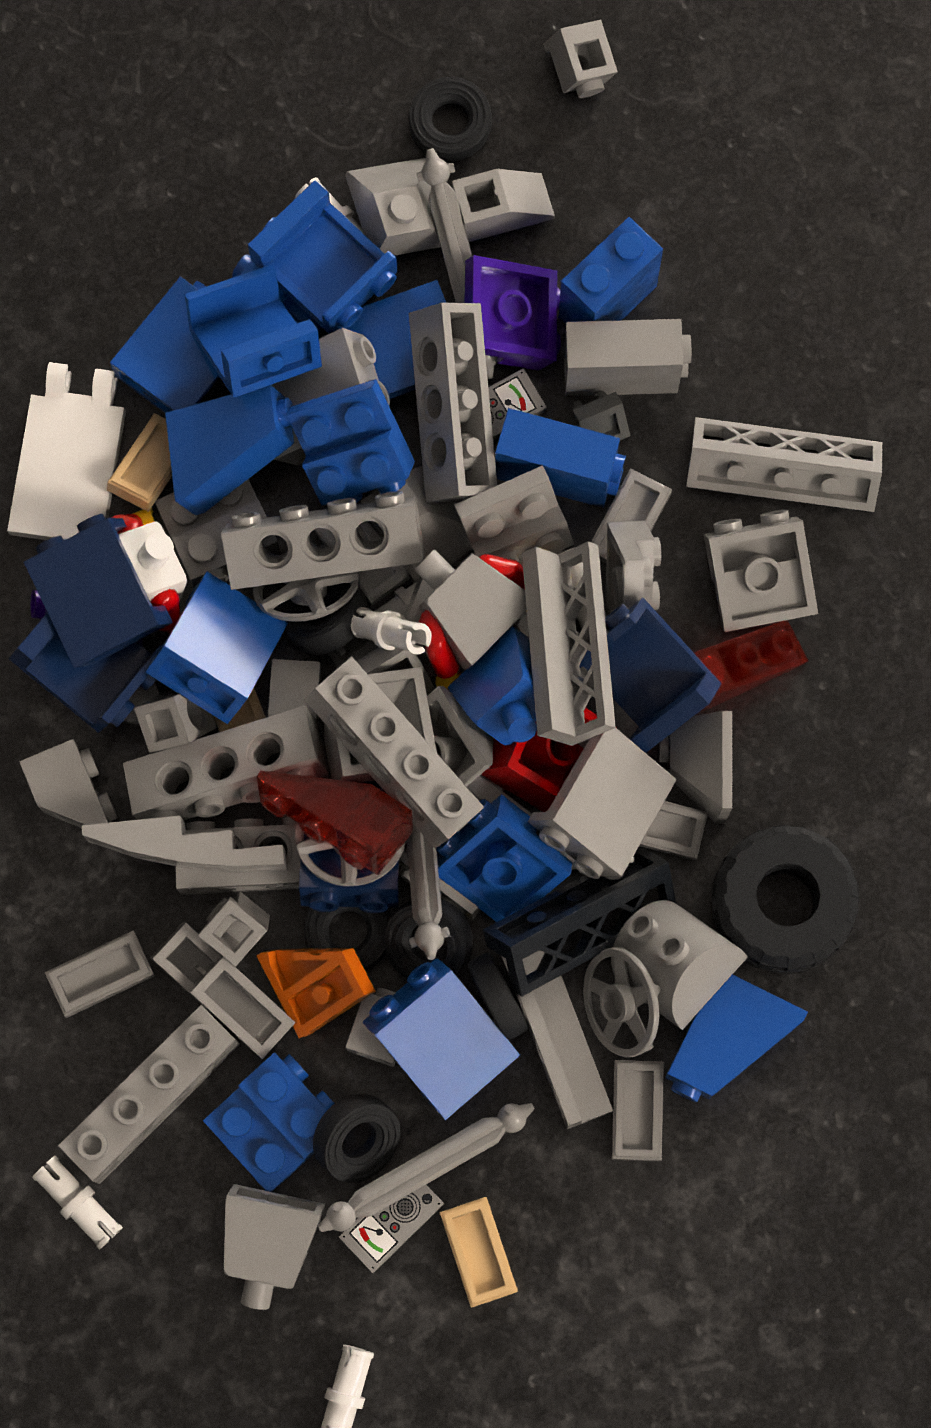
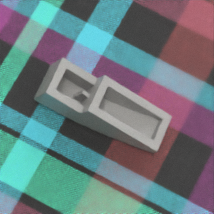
M182 922L150 957L151 960L261 1059L267 1055L296 1023L231 962L201 939L198 933L186 922Z

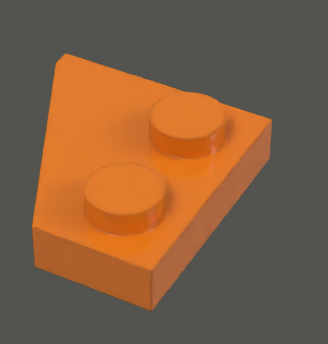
M354 948L272 949L257 955L284 1011L296 1022L293 1028L298 1038L311 1035L376 992Z

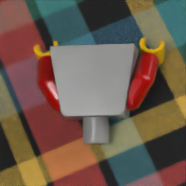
M434 549L414 569L434 589L419 605L422 612L419 623H424L431 631V643L429 647L425 646V650L437 674L436 687L444 686L448 689V686L463 673L459 670V665L464 670L471 667L527 612L523 566L518 561L490 554L481 556L471 554L454 569Z

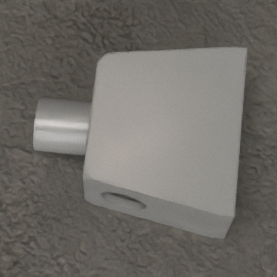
M233 1184L227 1194L225 1203L224 1274L245 1279L240 1302L242 1305L253 1309L266 1310L270 1308L274 1286L286 1289L293 1288L323 1215L324 1203Z

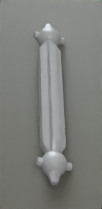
M434 148L426 150V163L423 165L422 171L417 172V178L419 182L425 181L431 186L428 200L455 303H464L465 260L470 258L472 253L456 192L447 183L450 173L455 172V167L453 163L447 164L444 160L440 159ZM485 355L487 378L492 379L497 357Z
M404 814L413 919L418 925L415 937L409 938V942L412 948L418 946L425 952L429 960H433L437 950L443 945L444 939L450 936L448 927L441 928L438 925L442 918L437 851Z
M506 1104L499 1110L497 1117L480 1119L355 1191L348 1203L343 1201L333 1203L328 1208L326 1217L318 1225L321 1232L330 1230L347 1231L354 1225L356 1218L371 1217L494 1146L500 1141L505 1132L516 1133L525 1126L527 1117L535 1109L533 1104Z

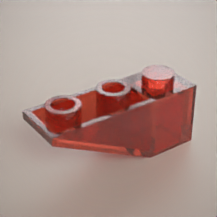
M788 620L694 652L722 683L710 704L700 712L721 704L808 662Z
M260 771L256 776L260 802L269 812L278 817L288 816L299 824L301 830L310 839L317 843L326 841L337 848L342 858L357 869L362 870L365 867L379 875L413 833L412 810L372 784Z

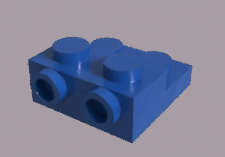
M377 379L289 408L286 416L306 455L302 466L321 505L345 498H354L357 503L363 497L362 493L374 489H378L380 494L398 491L406 484L405 480L408 479L415 460Z
M502 794L491 803L486 799L480 800L479 802L484 808L467 822L466 826L436 848L439 878L478 906L480 910L496 922L545 897L571 875L573 864L559 851L545 844L536 834L537 829L528 822L530 816Z
M275 1052L238 1085L239 1088L203 1120L265 1191L273 1192L314 1154L313 1137L315 1129L325 1112L335 1104L323 1090L316 1096L308 1090L302 1082L309 1075L290 1054L281 1060Z

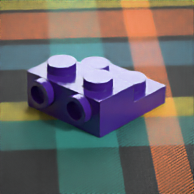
M476 255L465 260L464 303H481L485 355L497 357V364L538 371L557 361L561 344L560 335L557 332V311L560 302V289L557 287V270Z

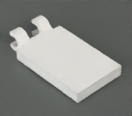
M49 362L46 374L45 396L31 395L7 529L10 535L48 540L61 535L66 540L79 533L77 525L82 521L98 514H104L105 519L108 518L112 493L107 491V482L117 469L126 416L124 407L113 406L118 381L117 378H114V371L95 369L92 396L68 393L72 375L71 371H68V365Z

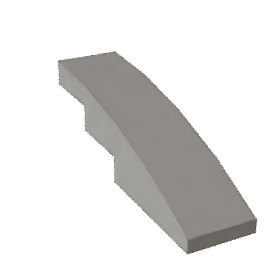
M180 815L82 825V835L88 842L142 860L187 869L236 873L287 871L286 851L283 845L236 849V840L232 830L186 834L185 822Z

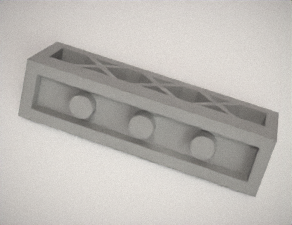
M695 417L686 487L874 512L882 476V442ZM703 435H705V436H712V437H720V438H723V439H725V440H724V441H718V440H711V439H703ZM755 443L769 444L772 447L758 446ZM802 449L816 450L819 453H808ZM850 455L869 457L871 461L853 459Z
M586 542L560 555L539 547L531 548L522 553L537 735L570 746L616 728L598 545L591 542ZM583 562L584 573L578 585L574 588L572 586L570 567ZM584 604L587 607L588 619L581 632L578 633L575 620ZM588 650L591 652L592 665L583 679L580 676L579 665ZM591 696H593L596 700L597 719L585 723L584 709Z
M539 950L522 959L526 975L537 970L545 952ZM501 956L502 961H503V963H504V966H505V968H506L507 974H508L509 979H510V974H509V970H508L506 958H504L503 956ZM562 976L553 979L523 997L515 993L523 1014L528 1021L529 1032L566 1129L612 1113V1106Z

